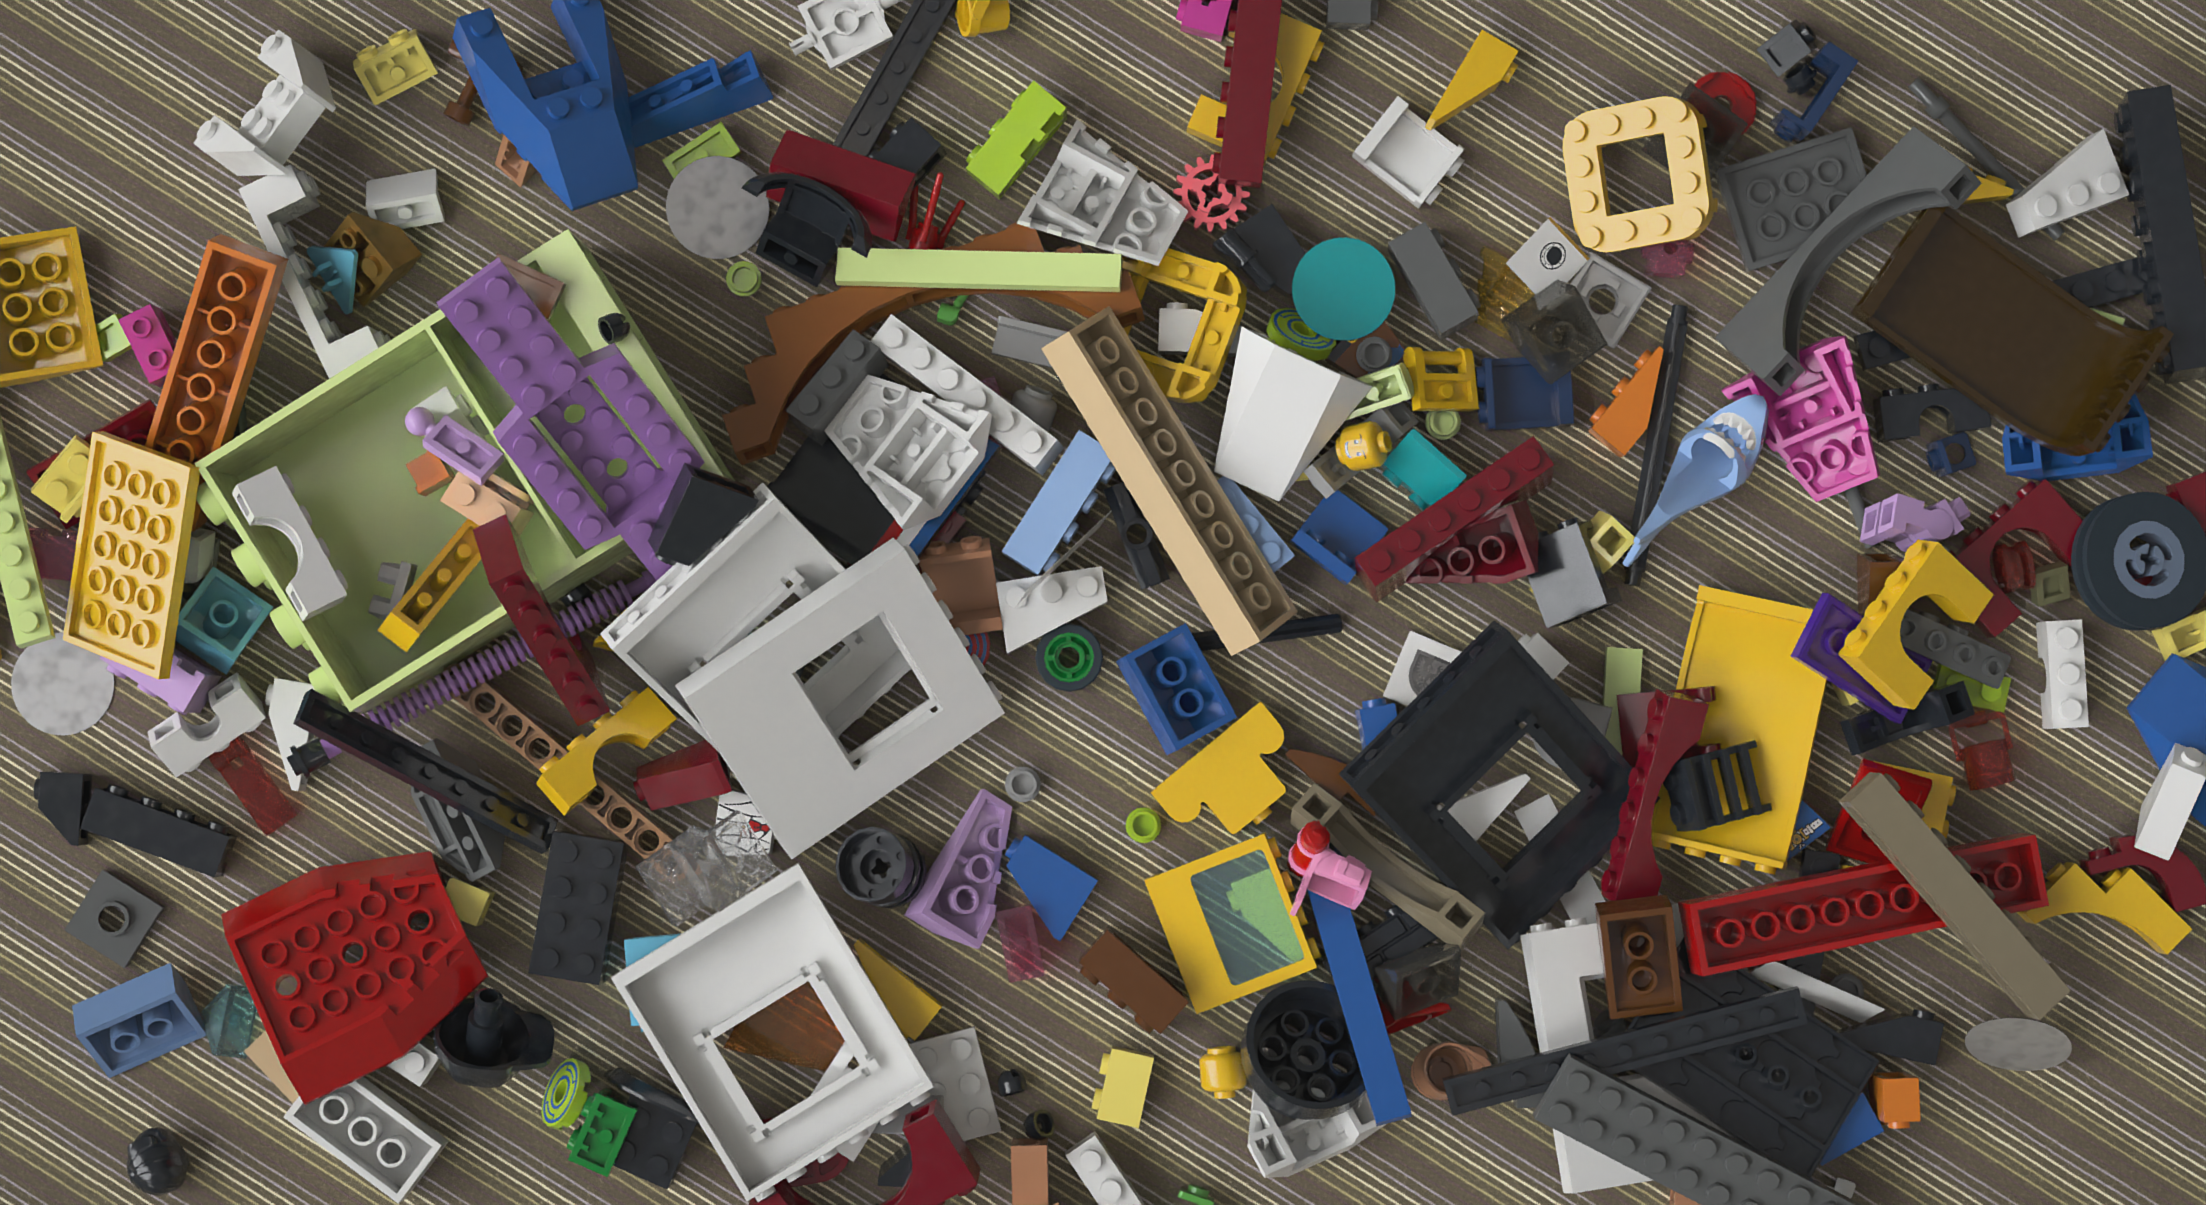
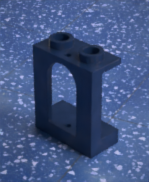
M1830 41L1826 43L1815 54L1808 66L1827 79L1801 118L1783 108L1771 119L1769 124L1775 127L1774 133L1789 143L1793 140L1799 143L1811 133L1859 61Z

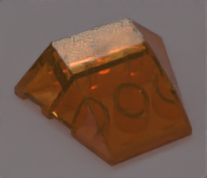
M807 981L737 1024L723 1048L826 1072L845 1040L810 982Z

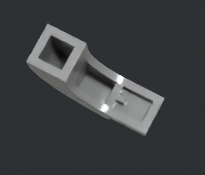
M1403 402L1378 409L1363 421L1378 423L1383 431L1389 433L1392 444L1419 422ZM1335 445L1303 472L1310 479L1312 485L1327 499L1360 471L1350 470L1339 461Z

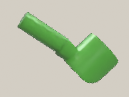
M969 295L957 296L953 306L942 302L937 313V322L948 326L956 324L963 303Z

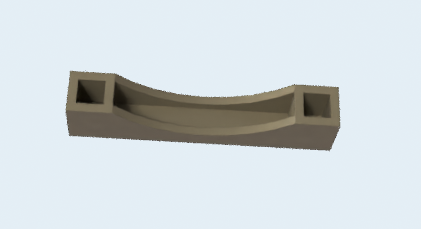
M1315 782L1293 806L1290 820L1291 825L1301 831L1307 823L1320 821V824L1326 827L1330 834L1329 849L1345 858L1350 855L1364 863L1365 867L1372 871L1369 885L1459 954L1482 927L1485 916L1484 911L1458 891L1429 879L1396 857L1366 831L1341 802Z

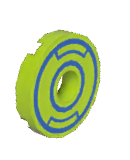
M1277 309L1270 316L1266 329L1269 338L1274 340L1275 344L1286 349L1290 348L1303 357L1312 361L1324 360L1328 358L1336 346V340L1321 336L1310 329L1301 319L1296 309Z
M574 1058L566 1059L552 1074L544 1093L541 1111L543 1122L548 1127L556 1130H562L563 1127L568 1128L581 1114L588 1092L583 1091L585 1082L589 1084L591 1082L589 1067L584 1062Z

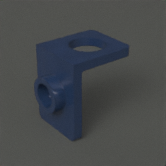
M1965 432L1926 444L1928 449L1926 452L1927 462L1930 469L1936 472L1938 478L1976 465V459ZM1951 443L1959 444L1964 450V458L1958 464H1952L1948 460L1945 448Z

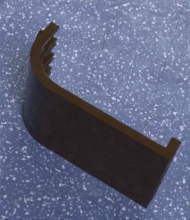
M1948 206L1923 209L1919 212L1851 311L1853 316L2014 431L2041 446L2070 456H2083L2095 451L2098 453L2105 447L2111 437L2108 431L2114 422L2119 423L2127 415L2131 408V405L2128 404L2129 400L2135 392H2141L2151 378L2148 372L2154 363L2159 364L2167 356L2171 349L2168 343L2174 335L2163 325L2151 330L2141 331L2125 327L2103 317Z

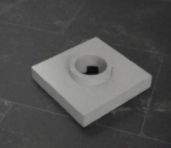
M1591 251L1588 255L1590 259L1578 271L1553 313L1610 348L1615 349L1652 288ZM1598 289L1609 290L1615 297V306L1607 314H1597L1589 305L1591 294Z

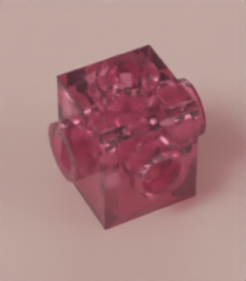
M1680 240L1641 247V258L1646 259L1644 275L1680 280L1685 275L1686 264L1692 263L1694 243H1689V240ZM1664 247L1670 250L1671 255L1665 252Z

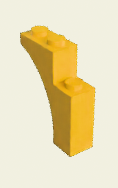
M2060 862L2045 876L2048 880L2045 886L2049 906L2017 912L2026 922L2033 924L2067 913L2086 912L2103 915L2127 926L2141 936L2157 953L2166 955L2192 930L2131 868L2121 867L2119 870L2116 868L2108 872L2101 880L2103 886L2100 888L2076 863L2066 862L2063 865Z

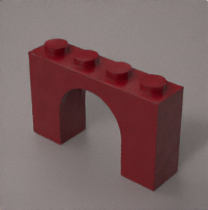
M2032 479L2026 482L2015 492L2018 498L2009 506L2006 503L2001 504L1988 516L1992 520L1982 530L1977 526L1962 539L1965 545L1956 553L1952 549L1948 551L1994 594L1974 623L1987 638L1997 637L2022 615L2019 609L1995 583L1990 571L1992 549L2004 534L2011 530L2031 532L2038 536L2060 561L2068 565V568H2072V545L2082 519L2046 479L2035 483Z

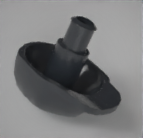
M483 988L475 993L474 998H465L434 1028L433 1040L437 1057L447 1073L459 1084L483 1088H498L512 1079L521 1070L543 1068L550 1063L552 1058L554 1028L551 1022L542 1015L521 1010L515 1004L504 1002L503 995L496 989Z

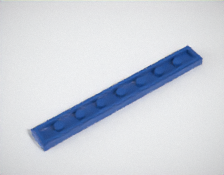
M1307 889L1376 1126L1412 1117L1351 909Z

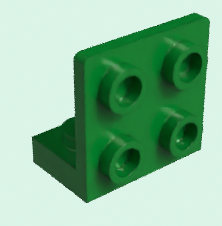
M604 1088L598 1093L594 1092L593 1096L590 1095L581 1112V1116L586 1117L583 1126L580 1125L578 1129H574L566 1149L571 1150L568 1158L569 1161L605 1177L610 1175L638 1111L637 1108L610 1097L613 1090L609 1088Z

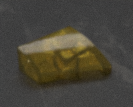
M1483 246L1480 250V257L1484 258L1482 279H1478L1477 285L1481 307L1477 309L1479 314L1478 320L1475 323L1514 343L1538 297L1506 264L1509 260L1508 258Z

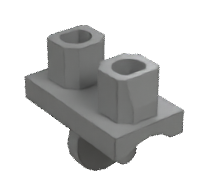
M401 561V564L382 562L377 581L395 586L391 599L373 595L368 613L385 620L413 585L418 565Z

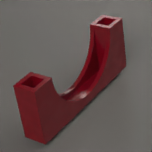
M1532 436L1356 556L1355 569L1357 577L1377 603L1405 584L1409 575L1419 564L1456 534L1492 511L1514 501L1528 500L1552 483L1554 463L1536 438Z
M502 515L473 529L489 585L577 726L610 712L592 655L579 634L570 638L566 635L536 578L521 538L507 515Z
M938 1099L906 1114L902 1130L908 1140L912 1154V1171L903 1187L890 1199L879 1205H943L947 1199L955 1195L962 1197L973 1191L978 1184L981 1168ZM785 1179L773 1185L776 1191L765 1199L757 1202L754 1197L749 1202V1205H816L795 1192Z

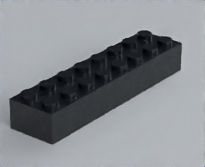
M2171 85L2127 91L2122 102L2118 104V112L2114 113V126L2117 134L2122 133L2124 146L2119 149L2122 168L2128 167L2130 181L2125 182L2129 195L2126 197L2128 202H2134L2136 215L2131 216V227L2134 237L2139 236L2142 249L2137 250L2138 267L2140 271H2146L2147 284L2143 285V298L2146 306L2151 305L2153 319H2149L2148 325L2149 330L2163 325L2174 333L2168 343L2171 346L2169 353L2159 364L2155 363L2157 375H2163L2164 384L2205 379L2206 287Z

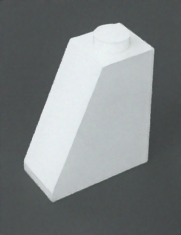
M2175 743L2141 805L2135 848L2169 861L2206 780L2205 754L2195 748Z

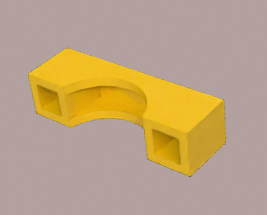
M649 687L640 694L636 690L632 691L619 703L622 706L621 710L615 715H612L610 712L604 714L593 724V727L596 729L587 738L580 734L566 747L569 752L559 760L554 756L539 769L542 775L536 782V785L564 816L587 798L597 786L593 773V760L597 751L606 745L619 742L633 744L646 749L670 729L677 718Z

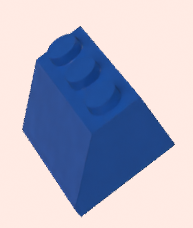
M1186 623L1116 661L1166 755L1181 749L1237 718Z

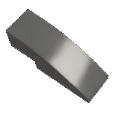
M1495 998L1497 1064L1534 1055L1535 1052L1530 1039L1518 1017L1504 999ZM1544 1092L1513 1100V1105L1516 1108H1536L1544 1096Z

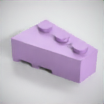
M175 648L169 679H156L103 656L100 657L101 660L109 664L106 668L108 671L123 679H126L128 676L138 683L137 688L153 697H160L168 702L167 705L183 715H187V713H200L209 699L207 692L214 688L222 677Z

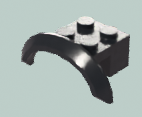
M785 172L760 174L749 179L742 186L741 189L756 197L767 190L785 188L777 213L763 230L755 252L757 255L818 287L836 262L838 248H841L850 226L854 237L851 250L867 258L872 247V234L866 219L847 198L829 186L808 177Z
M621 1067L606 1071L604 1077L614 1085L630 1093L627 1104L638 1109L614 1166L664 1189H668L673 1184L684 1159L685 1150L697 1123H699L684 1099L640 1080Z

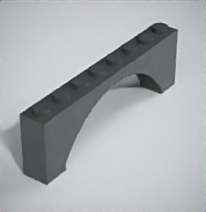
M1913 126L1735 317L1726 324L1715 339L1732 356L1781 396L1805 371L1800 365L1799 356L1800 332L1803 318L1816 286L1833 262L1864 234L1898 216L1933 207L1952 206L1957 210L1982 183L1965 163Z

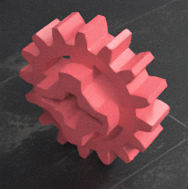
M1211 155L1209 163H1204L1201 157H1197L1196 168L1186 164L1184 170L1187 176L1177 175L1176 182L1182 185V188L1173 190V196L1181 198V201L1178 203L1188 210L1183 222L1189 221L1192 218L1195 220L1194 230L1197 231L1204 224L1207 225L1208 233H1212L1214 225H1219L1222 231H1226V221L1228 220L1237 224L1239 219L1235 213L1237 211L1246 213L1247 207L1241 203V200L1250 199V192L1242 191V188L1245 186L1233 185L1235 189L1234 197L1233 194L1227 192L1225 184H1218L1217 195L1221 198H1213L1208 203V206L1204 208L1206 193L1203 192V189L1209 191L1212 186L1214 187L1216 181H1218L1219 174L1214 173L1212 177L1204 180L1195 179V177L1201 173L1212 171L1214 155ZM1188 192L1197 198L1199 203L1197 211L1190 205ZM1220 208L1227 211L1223 215L1209 217L1211 211Z

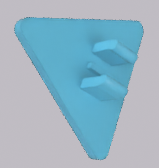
M308 247L307 254L316 267L312 275L316 277L320 274L326 283L322 287V291H331L345 314L352 313L358 262L357 251L346 248Z

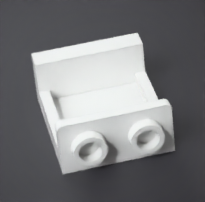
M1397 96L1356 148L1352 157L1419 209L1424 201L1431 205L1443 189L1438 184L1446 174L1453 177L1465 161L1460 157L1465 148L1460 144L1457 147L1435 129L1431 131L1426 129V122L1409 110V104Z

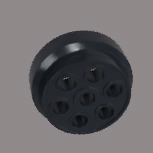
M1311 980L1295 981L1272 990L1257 1004L1243 1032L1241 1059L1250 1084L1266 1105L1287 1117L1301 1120H1317L1342 1114L1361 1100L1366 1093V1089L1334 985ZM1285 1024L1294 1025L1299 1030V1033L1290 1032L1285 1027ZM1320 1032L1329 1033L1334 1040L1329 1041L1324 1039L1320 1035ZM1263 1048L1272 1049L1277 1054V1057L1266 1055ZM1298 1056L1309 1058L1312 1065L1303 1064L1298 1059ZM1333 1064L1342 1065L1347 1073L1338 1072L1333 1067ZM1276 1081H1285L1290 1086V1089L1284 1090L1280 1088ZM1311 1088L1320 1089L1325 1094V1097L1315 1096Z

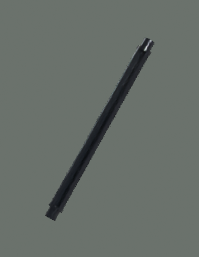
M1672 305L1671 316L1667 318L1662 347L1664 350L1652 404L1630 531L1634 537L1644 525L1658 501L1688 321H1686L1688 307L1683 305ZM1650 543L1629 567L1624 566V570H1626L1624 584L1640 587L1642 573H1645Z

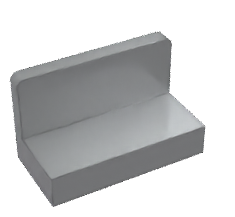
M999 316L997 332L991 352L993 355L1053 369L1041 348L1067 331Z

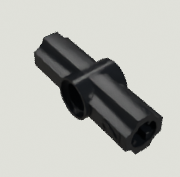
M1121 482L1104 489V494L1110 510H1112L1111 512L1120 533L1121 541L1128 554L1140 589L1143 590L1169 580L1170 577L1154 538L1152 527L1126 488L1125 483ZM1140 525L1145 528L1147 532L1146 540L1137 545L1129 542L1126 536L1129 527Z

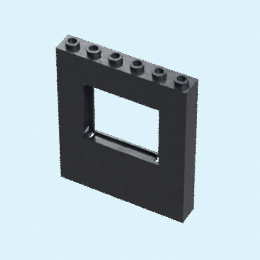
M1493 621L1339 773V776L1446 887L1458 891L1485 912L1482 925L1509 949L1514 943L1521 940L1520 935L1526 934L1530 926H1533L1540 918L1546 916L1552 906L1565 893L1571 891L1576 886L1577 881L1590 868L1596 866L1602 860L1603 855L1610 849L1611 842L1617 836L1619 830L1620 808L1627 800L1630 789L1628 780L1633 767L1516 638L1499 623ZM1521 722L1527 724L1523 729L1519 726ZM1528 733L1581 791L1501 868L1454 819L1448 810ZM1659 796L1657 797L1655 804L1661 799ZM1442 803L1444 807L1439 811L1437 805Z

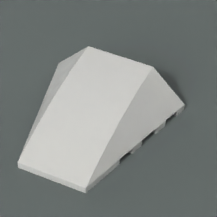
M1077 119L1062 144L1056 161L1036 195L1033 194L1017 224L1159 266L1184 221L1188 210L1153 181L1148 183L1137 174L1138 169L1129 161L1126 163L1122 162L1110 152V145L1101 138L1098 140L1093 138L1085 131L1087 126Z
M1242 326L1214 472L1276 501H1280L1373 386L1341 371L1338 373L1275 344L1274 340Z
M867 375L824 431L857 470L865 483L873 490L900 527L906 530L941 516L984 460L992 414L980 409L978 411L970 409L964 404L955 401L948 402L938 399L932 394L923 391L919 393L910 390L907 386Z

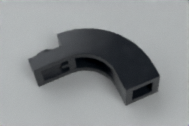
M1963 680L1928 690L1914 710L1908 709L1901 724L1892 722L1874 709L1859 713L1857 716L1841 721L1840 724L1851 756L1919 732L1955 723L1975 715Z

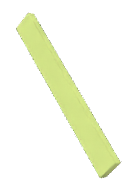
M838 248L835 282L841 286L1120 292L1123 258L1122 254L879 248H871L866 258L851 250V248Z

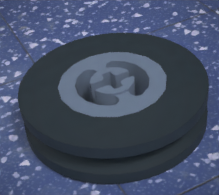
M2137 492L2107 500L2095 507L2085 517L2075 535L2072 545L2071 566L2077 590L2085 604L2094 614L2108 624L2120 629L2140 631L2176 623L2195 609L2206 591L2205 533L2197 519L2185 506L2163 494ZM2135 537L2148 543L2134 547L2129 546ZM2148 576L2153 577L2147 586L2134 580Z

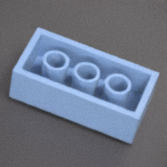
M1080 430L1077 432L1002 550L1003 555L1036 576H1041L1043 571L1046 572L1059 560L1060 555L1056 551L1062 541L1069 544L1076 534L1079 524L1075 521L1081 511L1088 514L1098 499V494L1094 492L1100 482L1107 484L1116 471L1098 441Z

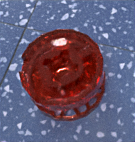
M2025 540L2014 542L2011 547H2008L2006 544L1994 546L1993 565L1998 584H2004L2005 587L2001 588L2004 594L2013 593L2016 588H2021L2022 590L2034 589L2036 584L2035 566L2027 542Z

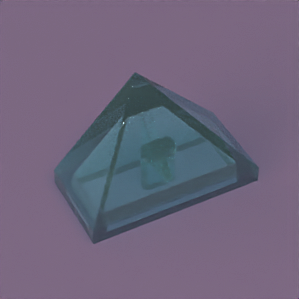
M226 984L201 1011L211 1052L215 1056L247 1058L244 1050L249 1047L257 1011L247 986Z

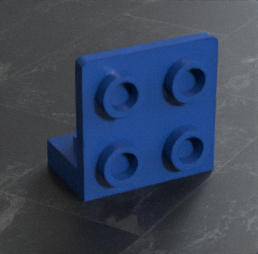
M1337 490L1327 499L1324 497L1290 540V543L1341 583L1347 585L1357 573L1355 557L1380 541L1387 533L1388 528L1341 491Z

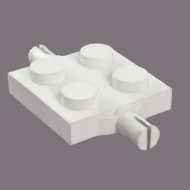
M808 0L797 6L806 22L807 34L791 43L789 42V45L795 56L814 46L823 55L832 71L893 39V35L885 22L884 10L902 0Z

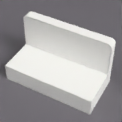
M436 169L367 181L366 208L369 217L398 226L401 229L444 222L445 213L438 193Z

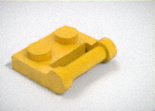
M1407 347L1405 349L1403 361L1408 368L1414 386V396L1411 398L1412 411H1474L1479 409L1474 356L1471 349L1457 348L1455 351H1423L1420 347ZM1425 365H1454L1458 369V374L1426 373Z

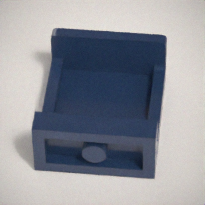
M1570 352L1555 353L1550 356L1500 359L1483 358L1481 366L1475 368L1477 388L1483 389V402H1478L1479 423H1485V431L1568 427L1574 424Z

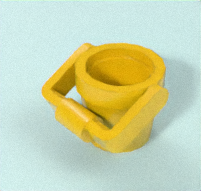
M957 0L955 18L958 21L962 36L976 37L978 34L1006 30L1010 21L1008 0Z

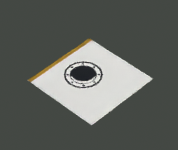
M1549 217L1506 264L1546 305L1590 258Z

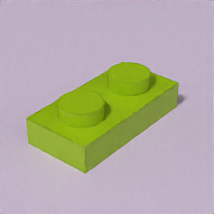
M720 122L662 161L675 179L686 166L696 160L711 156H723L734 159L742 154L723 123Z
M1938 663L1934 688L1964 680L1973 707L1999 713L2005 712L2011 682L2010 677L2004 676L2000 687L1995 689Z

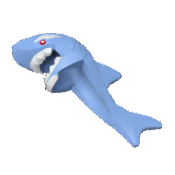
M1753 394L1738 399L1715 412L1683 437L1660 497L1652 513L1633 540L1634 543L1623 561L1624 566L1629 567L1655 536L1674 519L1727 495L1744 484L1746 479H1749L1766 435L1769 409L1764 396Z

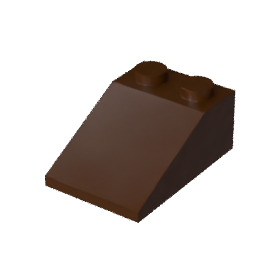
M1667 894L1595 903L1599 946L1610 1019L1683 1011L1673 909Z

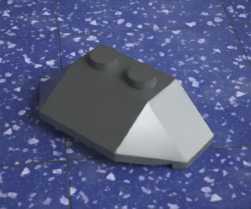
M438 738L421 746L485 780L476 761ZM411 786V796L443 860L456 870L466 874V878L471 882L500 868L505 840L504 834Z

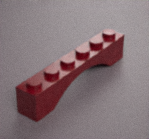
M1656 689L1654 698L1648 704L1646 729L1638 741V759L1636 766L1629 775L1628 783L1630 789L1626 802L1620 808L1619 830L1617 836L1611 842V860L1608 870L1604 872L1601 880V894L1609 901L1658 895L1663 877L1656 863L1652 846L1654 806L1660 788L1673 765L1686 750L1700 740L1709 704L1696 696Z

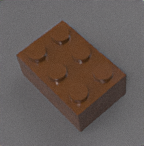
M1108 926L1079 958V963L1082 965L1080 973L1095 986L1102 982L1109 989L1107 997L1122 1010L1128 1005L1136 1013L1134 1020L1149 1034L1154 1029L1161 1034L1189 1003L1188 997Z

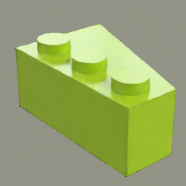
M1034 80L1013 101L1012 109L1005 118H999L988 132L990 137L983 146L978 144L965 160L969 163L966 167L967 174L999 200L1067 120V107Z

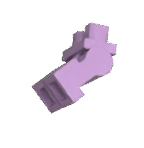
M1895 494L1884 499L1882 502L1865 508L1860 542L1875 545L1886 540L1895 543L1900 550L1906 552L1918 539L1939 542L1964 530L1960 522L1969 517L1971 513L1960 497L1953 499L1949 503L1946 499H1943L1924 508V501L1902 494Z

